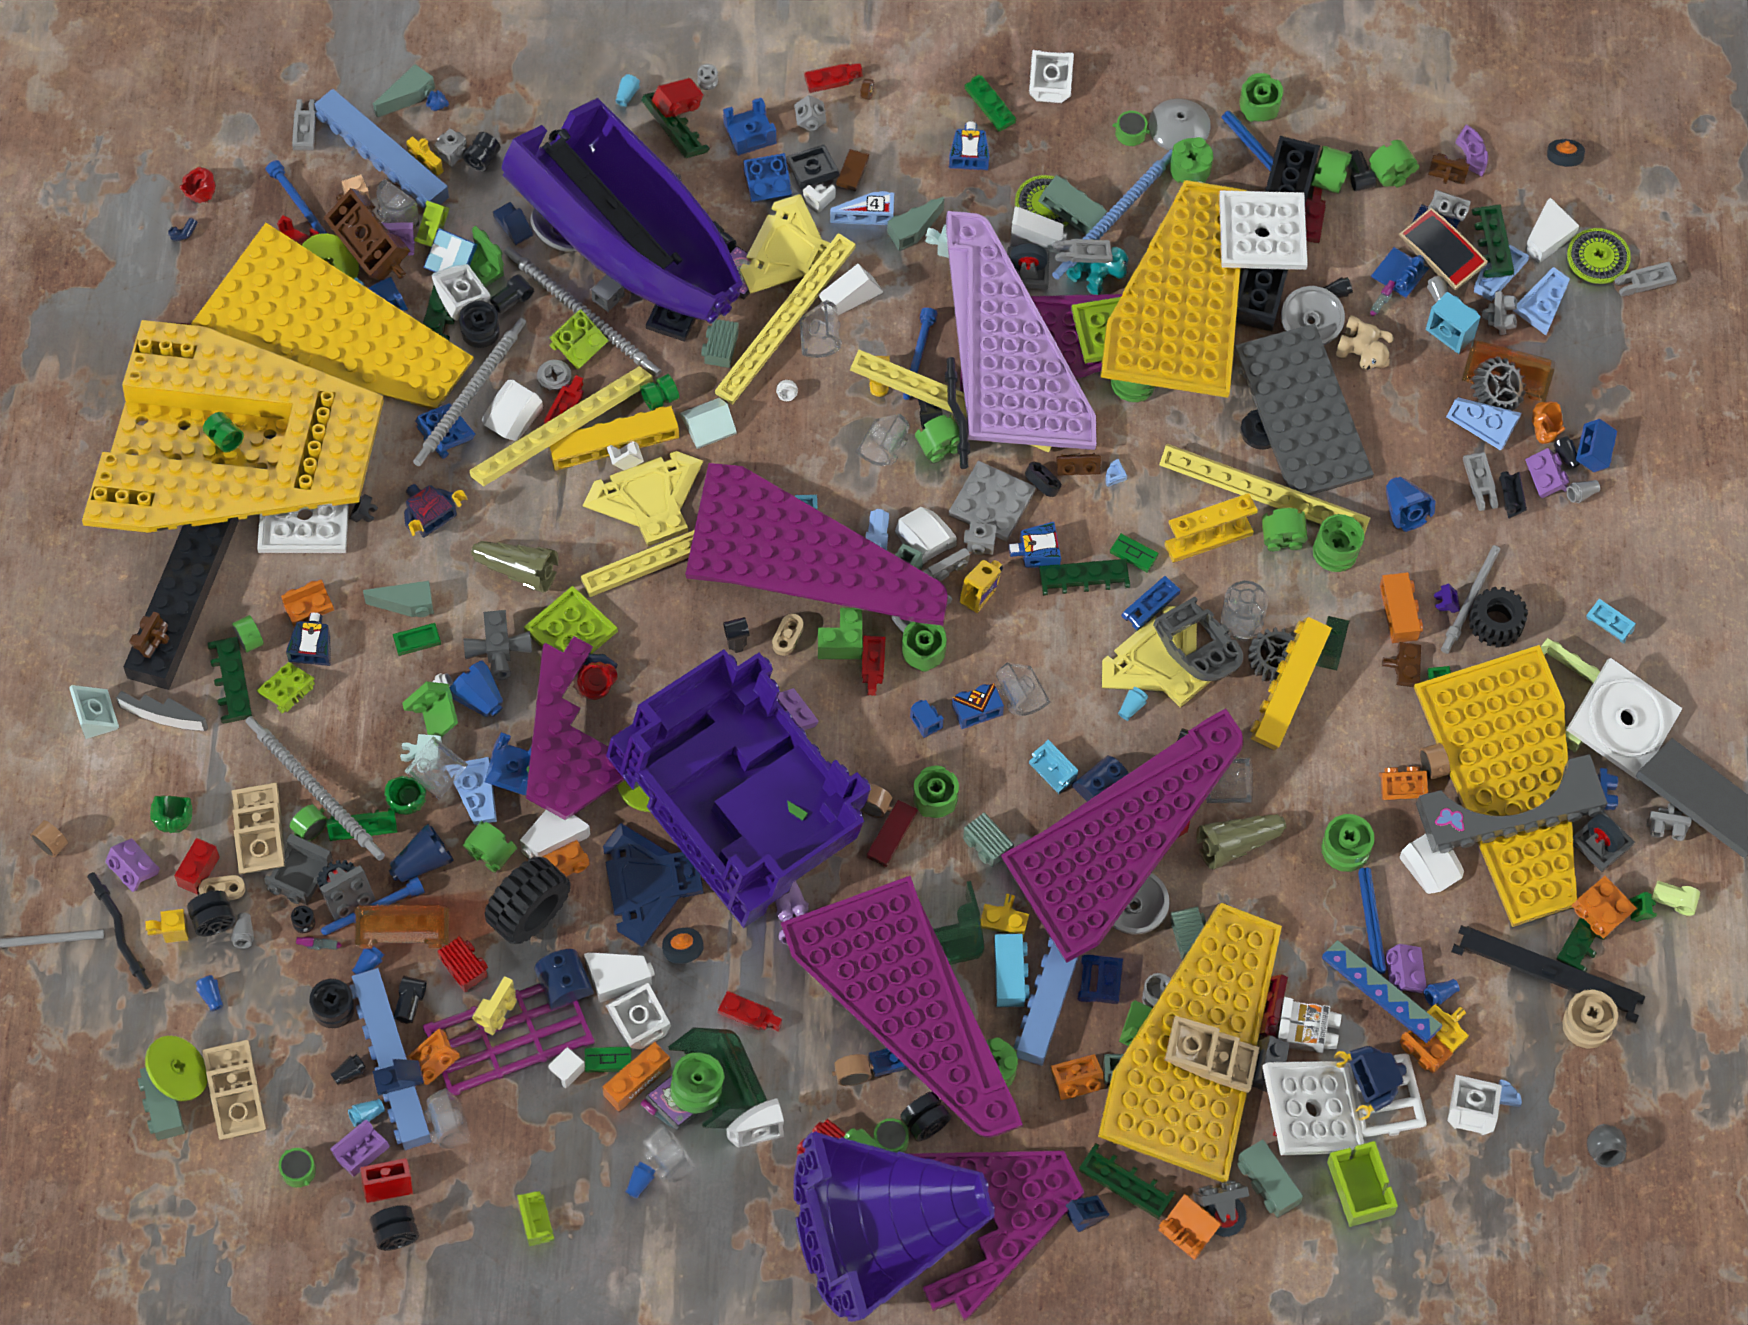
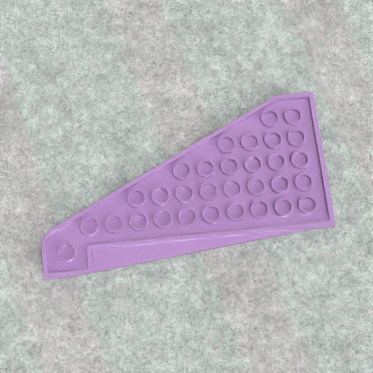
M947 211L946 236L967 416L968 440L1095 450L1096 415L990 222L982 215L976 213Z

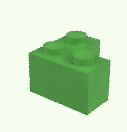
M840 608V628H818V659H862V609Z

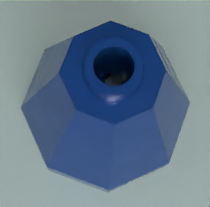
M1395 477L1386 485L1391 520L1396 528L1400 529L1401 527L1406 532L1416 529L1427 522L1425 518L1428 515L1432 517L1435 514L1436 502L1433 497L1403 477Z
M481 660L469 667L471 671L463 672L449 688L453 700L485 717L489 715L494 717L502 710L503 699L489 667Z

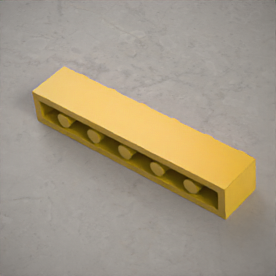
M672 406L659 407L650 412H639L631 417L617 418L612 422L598 423L593 427L577 429L549 446L548 451L554 470L557 471L609 457L607 447L610 445L621 449L634 441L638 443L639 448L677 439L679 438V427Z
M1310 617L1305 618L1303 621L1299 620L1294 630L1297 633L1294 641L1290 640L1285 650L1288 655L1285 661L1282 660L1276 672L1279 675L1276 681L1273 680L1268 688V692H1270L1268 700H1264L1260 706V718L1255 720L1251 726V740L1272 750L1280 747L1330 634L1331 627Z

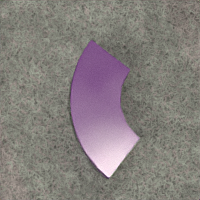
M1465 125L1455 143L1463 149L1466 155L1467 164H1470L1468 170L1483 176L1488 162V152L1482 137L1474 129Z

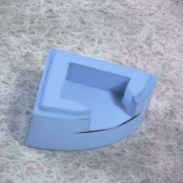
M1119 459L1113 461L1106 472L1105 480L1107 487L1127 480V474Z
M1500 1079L1499 1085H1502L1500 1104L1521 1107L1520 1094L1511 1083Z

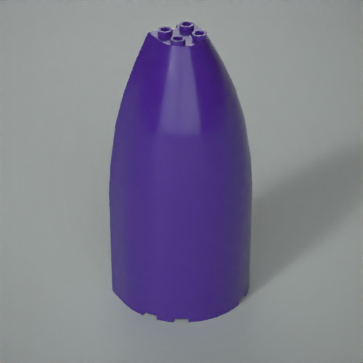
M599 98L569 112L561 130L564 128L571 135V138L566 143L669 256L674 252L681 256L683 261L679 265L673 262L667 268L662 269L632 248L546 151L540 147L548 131L543 125L512 140L501 167L504 171L503 177L596 268L628 291L655 305L683 315L705 320L709 324L713 323L719 315L725 316L731 311L732 307L730 305L739 297V291L743 283L735 262L716 226L674 173ZM558 135L556 140L550 142V144H554L561 137Z

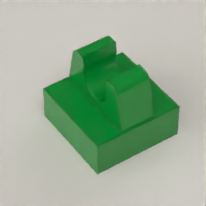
M1643 892L1629 899L1637 908L1630 915L1631 920L1639 922L1643 919L1650 920L1657 916V913L1653 912L1652 906H1655L1656 902L1652 899L1651 893Z

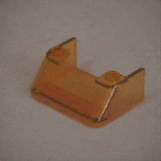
M1472 340L1462 381L1475 384L1470 379L1475 376L1473 372L1480 363L1485 362L1489 358H1508V363L1515 362V369L1521 368L1519 374L1525 376L1522 382L1527 385L1523 390L1527 392L1526 394H1529L1528 398L1546 402L1555 371V361L1491 343ZM1491 371V372H1490V373H1492L1493 375H1494V374H1496V375H1498V376L1500 375V373H1499V372H1496V371Z
M354 905V944L359 946L360 949H371L373 944L424 943L428 944V948H442V944L449 945V908L446 905Z

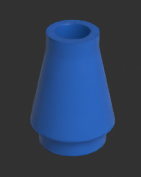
M369 944L367 948L364 947L352 972L357 975L373 970L382 962L381 959L384 954Z
M213 975L201 978L196 982V990L208 1005L210 1011H216L224 1006L221 1000L218 981L214 979Z
M1455 979L1430 984L1424 990V997L1429 1005L1433 1006L1436 1004L1439 1006L1459 991V985Z
M639 1162L637 1166H634L625 1192L637 1199L655 1178L653 1175L656 1171L650 1166Z

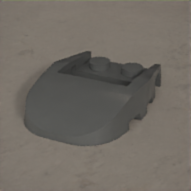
M1196 597L1189 599L1155 619L1153 626L1168 654L1193 677L1203 681L1220 680L1234 673L1242 664V649L1237 641L1232 640L1229 636L1227 626L1224 623L1220 624L1213 618L1214 614L1208 608L1206 610L1201 609L1196 604L1198 601ZM1200 622L1214 641L1185 656L1182 650L1178 649L1172 641V636Z

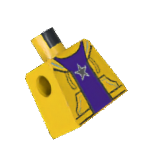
M982 560L965 577L959 602L975 613H978L998 587L1001 571L1003 570L1002 564L996 560L992 561L991 564L986 560Z

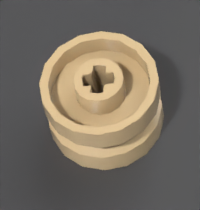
M1584 990L1576 994L1569 1002L1562 1021L1564 1033L1575 1045L1586 1049L1597 1048L1605 1044L1611 1037L1617 1024V1006L1612 998L1597 990Z

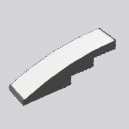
M123 691L116 697L120 708L141 718L181 729L206 731L208 729L204 717L170 698L162 704L144 694L140 701Z

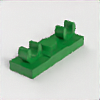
M982 75L973 77L972 81L965 84V90L999 132L1016 123V117Z
M388 808V811L385 812L376 810L375 813L351 815L358 822V825H361L362 829H365L366 833H369L371 836L398 832L395 811L391 808ZM333 816L327 819L330 841L354 838Z

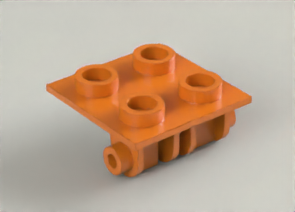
M1184 1194L1168 1217L1160 1223L1158 1230L1195 1260L1221 1226V1223L1188 1195Z

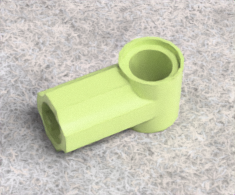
M1657 881L1652 899L1655 902L1674 907L1682 915L1692 916L1697 908L1700 891L1690 886H1682L1680 888Z

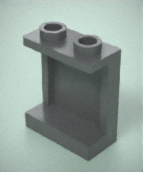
M290 833L286 840L288 847L284 852L285 867L275 868L270 876L266 875L264 881L268 891L275 895L282 894L295 904L302 903L307 906L318 887V873L320 871L323 872L322 868L324 866L328 868V863L332 862L333 858L331 851Z

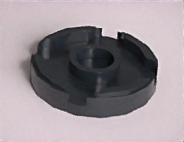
M1258 410L1250 411L1241 422L1240 433L1242 439L1255 449L1265 450L1272 448Z

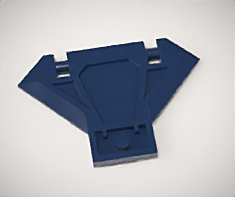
M622 823L619 824L603 845L604 854H611L612 860L606 861L614 914L615 916H622L623 922L616 924L617 931L641 947L646 944L679 898L704 894L700 873L683 852L671 854ZM626 851V857H621L620 852ZM635 913H636V914H637V918H636V919H632V918H631V914H635Z

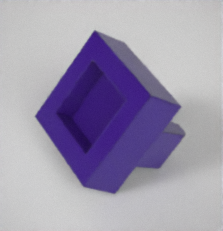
M1450 584L1442 585L1441 590L1434 594V598L1437 600L1443 599L1440 604H1436L1435 607L1439 611H1450L1451 613L1460 611L1458 592Z

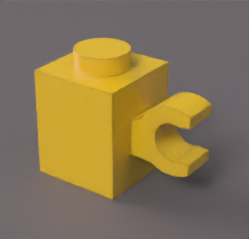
M184 909L161 911V921H145L146 931L149 936L162 934L166 943L189 940L188 922Z

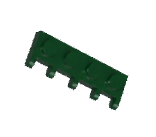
M655 92L643 95L641 101L685 158L705 154L710 150L708 145H701L697 140L700 137L698 132H691L686 124L689 120L686 117L681 118L679 115L665 118L652 101Z
M1501 204L1473 208L1471 210L1472 215L1481 217V222L1474 224L1475 230H1483L1485 237L1478 240V246L1487 247L1488 255H1483V257L1491 266L1490 270L1484 271L1485 278L1514 275Z
M434 285L423 325L449 341L450 336L443 333L446 324L453 325L455 319L449 316Z
M1126 559L1039 567L1043 596L1048 594V589L1061 588L1062 594H1067V587L1083 586L1084 592H1089L1088 585L1105 584V589L1110 590L1111 583L1124 582L1125 589L1130 588Z
M238 637L208 642V649H217L218 658L210 661L211 666H220L222 678L214 680V685H224L226 696L217 700L218 705H227L229 715L221 717V723L245 720L252 716Z
M1579 918L1556 960L1586 972L1587 968L1580 963L1585 955L1591 958L1596 956V951L1590 948L1594 939L1598 937L1605 940V938L1603 939L1600 935L1595 934L1591 929V925L1585 919Z
M1095 1143L1079 1167V1171L1159 1220L1175 1196L1176 1191L1172 1189L1168 1195L1155 1188L1158 1180L1154 1178L1150 1184L1135 1176L1138 1170L1137 1167L1133 1166L1131 1171L1128 1172L1115 1164L1118 1158L1117 1155L1113 1154L1109 1160L1097 1153L1100 1145Z

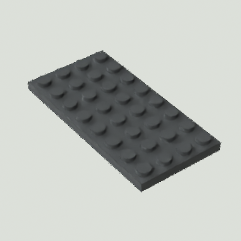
M1315 323L1235 345L1234 350L1288 488L1307 495H1313L1373 478L1374 473Z

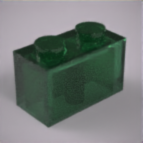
M1328 616L1326 625L1332 629L1316 666L1337 671L1349 621Z

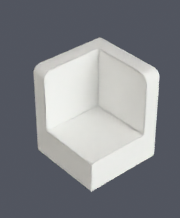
M821 184L815 189L808 185L803 190L804 202L818 213L836 198V187L833 185L828 189Z
M634 441L621 449L612 445L607 447L612 464L622 470L635 467L644 462L638 443Z
M567 1047L549 1065V1070L561 1079L564 1088H568L585 1071L584 1061Z

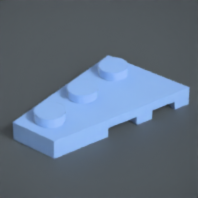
M1509 245L1514 275L1485 278L1484 271L1491 269L1490 263H1488L1480 270L1474 286V292L1492 301L1495 298V292L1501 291L1528 262L1529 255Z
M1553 267L1517 303V308L1513 311L1547 335L1570 279Z
M1458 397L1446 417L1497 449L1502 450L1522 413Z
M489 757L445 765L475 826L481 820L484 823L497 822L493 785L485 783L490 763Z

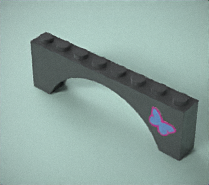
M1590 754L1569 759L1564 767L1561 783L1555 793L1538 807L1524 813L1511 816H1490L1476 813L1458 805L1441 790L1419 795L1416 801L1432 853L1439 851L1440 853H1447L1459 846L1468 848L1473 846L1475 842L1483 841V843H1488L1500 836L1509 838L1515 836L1517 832L1525 830L1529 833L1545 825L1547 827H1554L1560 824L1561 821L1568 820V822H1574L1586 815L1595 817L1598 814H1602V811L1608 804Z

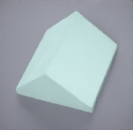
M721 398L680 413L697 449L737 434L728 404Z
M75 685L69 687L80 726L86 739L119 728L108 689Z

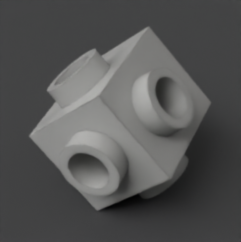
M808 95L794 104L798 126L813 132L827 122L823 101Z
M449 128L445 134L443 133L439 136L434 144L435 155L452 167L459 159L463 158V154L467 149L465 136Z
M971 522L970 530H965L964 543H968V552L977 555H993L997 526L989 525L985 522Z

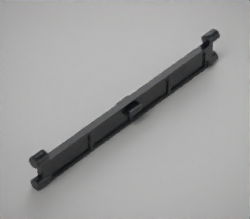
M564 128L558 133L561 138L551 145L549 142H546L542 146L552 160L632 248L662 269L667 268L673 262L679 265L683 261L677 252H674L671 256L665 252L566 143L571 138V135Z
M1460 926L1458 933L1463 935L1460 945H1453L1452 953L1462 956L1464 950H1467L1575 993H1580L1584 990L1603 992L1612 998L1617 1009L1627 1012L1625 1020L1636 1024L1639 1015L1634 1013L1637 1003L1643 1004L1646 997L1639 992L1468 926Z

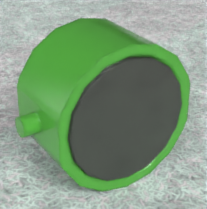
M1137 111L1123 112L1118 117L1117 123H1113V127H1116L1115 135L1118 141L1126 146L1141 144L1145 140L1146 134L1150 133V130H1147L1148 122L1145 116Z
M250 615L232 623L234 631L246 653L264 645L262 636Z
M313 804L301 809L290 822L289 827L295 832L294 835L307 841L316 838L327 825V818L322 814L325 810L323 808L318 810Z
M894 1118L885 1119L876 1126L873 1139L885 1150L904 1153L909 1140L908 1127L900 1120Z
M291 1148L286 1150L279 1160V1170L282 1179L289 1186H308L316 1174V1166L312 1155L305 1149Z

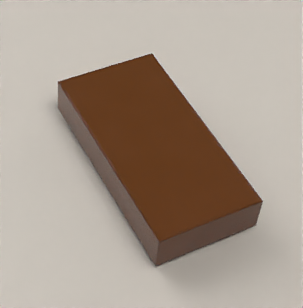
M849 149L839 174L840 177L836 181V186L856 192L868 163L869 154Z

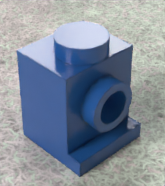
M919 700L913 704L910 710V718L923 738L943 728L944 718L942 715H938L933 705L930 706L926 700Z

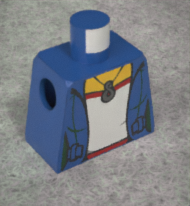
M975 122L965 123V129H958L955 132L950 151L949 168L988 170L989 151L986 132L977 130Z
M1055 522L1022 530L1020 533V543L1009 544L1010 557L1023 556L1024 566L1027 568L1061 564Z

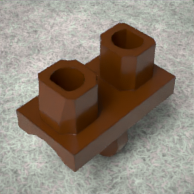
M1438 153L1437 156L1433 155L1428 175L1444 179V184H1447L1448 180L1465 184L1470 164H1467V161L1459 158L1455 161L1448 159L1445 154Z
M153 612L151 617L143 616L140 621L142 633L140 635H132L129 643L133 648L139 650L144 657L150 658L160 643H168L169 637L165 634L168 624L156 612Z

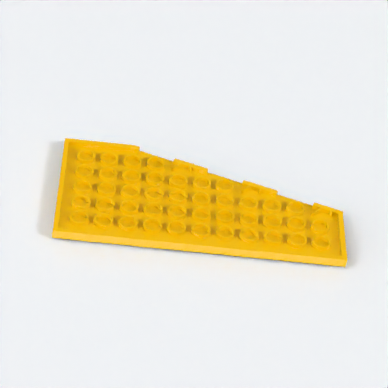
M1184 181L1167 215L1150 242L1145 255L1123 291L1118 304L1107 320L1101 378L1229 397L1240 268L1222 267L1220 191L1247 190Z
M268 223L263 225L191 323L194 326L210 328L377 394L429 409H436L442 405L474 360L473 356Z
M1540 645L1414 685V690L1436 743H1441L1447 753L1450 764L1449 775L1464 808L1490 816L1516 815L1538 807L1558 789L1564 767L1568 762L1564 714L1565 704ZM1565 820L1554 827H1547L1545 825L1533 832L1527 833L1524 830L1517 832L1515 836L1509 838L1500 836L1488 843H1483V841L1477 842L1512 927L1573 908L1572 905L1577 900L1574 870L1572 822Z
M1223 903L1216 906L1115 1067L1098 1137L1217 1181H1228L1247 1092L1219 1084L1186 1071L1166 1061V1052L1175 1016L1219 1028L1221 1033L1238 1037L1240 1042L1257 1046L1282 928L1281 925Z

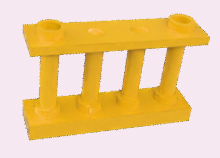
M1250 493L1169 520L1168 523L1175 538L1166 540L1165 547L1172 562L1174 563L1253 536L1254 531L1247 516L1258 513V510Z

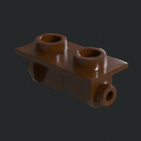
M1093 453L1080 454V457L1063 454L1056 456L1057 476L1100 474V455Z

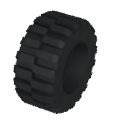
M536 856L535 858H530L527 862L524 861L508 877H505L501 885L495 889V893L488 900L489 903L486 905L484 912L486 922L511 944H522L524 941L530 940L532 936H536L542 928H545L563 907V903L567 900L571 889L569 878L547 858Z

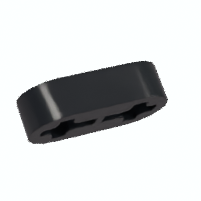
M1029 463L1025 471L1027 479L1046 496L1055 497L1062 486L1060 480L1041 463Z

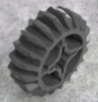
M1496 357L1485 360L1474 370L1475 376L1470 379L1475 383L1470 387L1475 390L1472 396L1477 397V402L1511 411L1517 409L1519 404L1524 401L1522 396L1527 393L1523 390L1527 384L1522 382L1525 376L1519 374L1521 368L1515 369V362L1508 363V358L1501 359ZM1491 371H1496V372H1499L1500 375H1499V376L1496 375V374L1493 375V374L1490 373V372H1491ZM1498 396L1501 397V398L1504 397V398L1507 399V400H1506V401H1500V400L1497 399V397H1498Z
M1275 627L1273 632H1270L1268 629L1264 631V634L1259 632L1257 639L1254 638L1252 640V646L1248 650V662H1251V669H1256V676L1262 675V681H1265L1267 678L1270 679V684L1273 680L1276 681L1279 675L1276 672L1280 662L1282 660L1285 661L1288 655L1285 652L1290 640L1294 641L1295 639L1293 631L1288 634L1285 627L1281 632ZM1262 649L1266 651L1267 660L1265 661L1261 657L1260 652Z

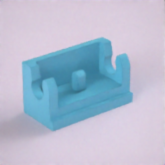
M1598 599L1586 615L1589 621H1593L1623 644L1628 635H1631L1635 629L1636 623L1601 599Z
M1049 740L1033 752V758L1029 761V764L1058 794L1077 780L1078 769Z

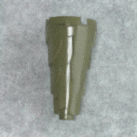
M487 541L475 543L471 549V555L476 562L542 593L549 590L557 571H553V565L558 566V553L552 549Z
M1271 814L1201 825L1196 831L1197 844L1202 843L1203 848L1199 849L1200 854L1210 869L1220 868L1230 861L1247 855L1246 852L1265 845V842L1282 836L1281 834L1286 829V822L1282 816Z

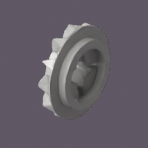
M549 360L539 367L537 379L542 388L545 387L549 391L551 389L559 391L562 386L571 381V370L563 361ZM552 370H554L556 375H559L557 376V381L551 377Z

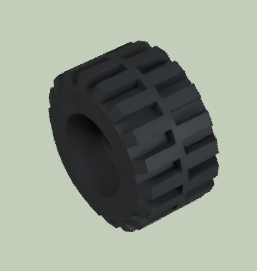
M1492 587L1491 591L1488 589L1484 590L1474 601L1469 616L1470 629H1473V635L1479 636L1478 640L1481 643L1486 641V645L1490 647L1492 644H1495L1496 647H1501V644H1504L1506 647L1510 645V642L1515 643L1518 637L1521 636L1527 621L1528 609H1525V601L1521 602L1522 597L1519 594L1514 595L1515 591L1512 589L1506 591V587H1501L1500 590L1497 587ZM1492 611L1501 612L1508 617L1509 621L1505 623L1495 622L1487 613Z

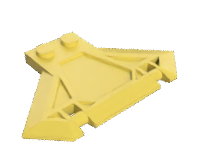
M801 194L774 202L772 210L776 211L775 216H767L746 258L751 263L750 265L742 264L740 272L750 294L804 277L829 246L830 242L822 240ZM759 264L763 265L762 269L757 268Z
M675 451L670 453L671 460L664 462L662 457L626 469L610 475L611 482L606 484L603 483L602 479L594 481L583 507L638 526L648 547L688 532V526L682 516L681 509L703 461ZM674 467H675V469H676V470H673V471H670V472L668 471L669 469L674 468ZM615 489L616 492H613V493H611V494H608L609 491H612V490Z
M1167 606L1162 610V613L1164 614L1177 606ZM1155 616L1114 650L1118 655L1115 659L1107 656L1102 660V688L1132 690L1134 687H1137L1141 690L1163 691L1181 708L1211 681H1203L1193 677L1168 654L1153 626L1157 618ZM1197 623L1172 636V641L1178 649L1182 650L1185 656L1196 651ZM1122 663L1126 664L1124 668L1120 666Z

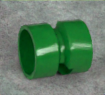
M669 374L657 378L656 384L648 382L640 386L643 399L651 411L662 407L664 401L669 404L680 398L675 382Z
M223 412L212 414L203 425V432L225 453L235 450L244 438L242 430Z

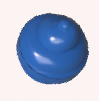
M436 90L429 93L426 105L431 110L438 111L449 106V102L441 91Z

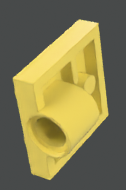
M504 976L491 1000L483 999L472 1016V1019L483 1026L485 1032L494 1035L497 1029L500 1030L505 1022V1014L508 1010L511 1011L516 1004L517 998L515 996L513 980Z

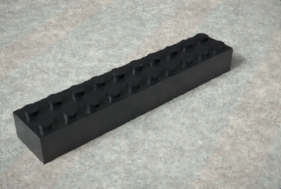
M1279 136L1265 192L1304 193V203H1306L1320 145ZM1265 228L1255 230V233L1260 237L1270 235L1269 231ZM1244 269L1238 292L1236 323L1272 332L1288 269Z
M238 517L228 518L226 522L199 526L186 524L182 526L145 614L148 617H151L153 612L160 614V618L168 624L165 634L169 637V641L167 644L160 643L150 658L144 657L139 650L132 646L123 666L127 679L166 690L170 689L238 525ZM139 628V631H138L137 634L140 635L143 630H142L141 628Z

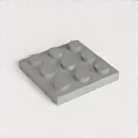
M978 461L950 508L949 515L969 525L971 522H985L989 525H996V537L1007 542L1036 492V487Z

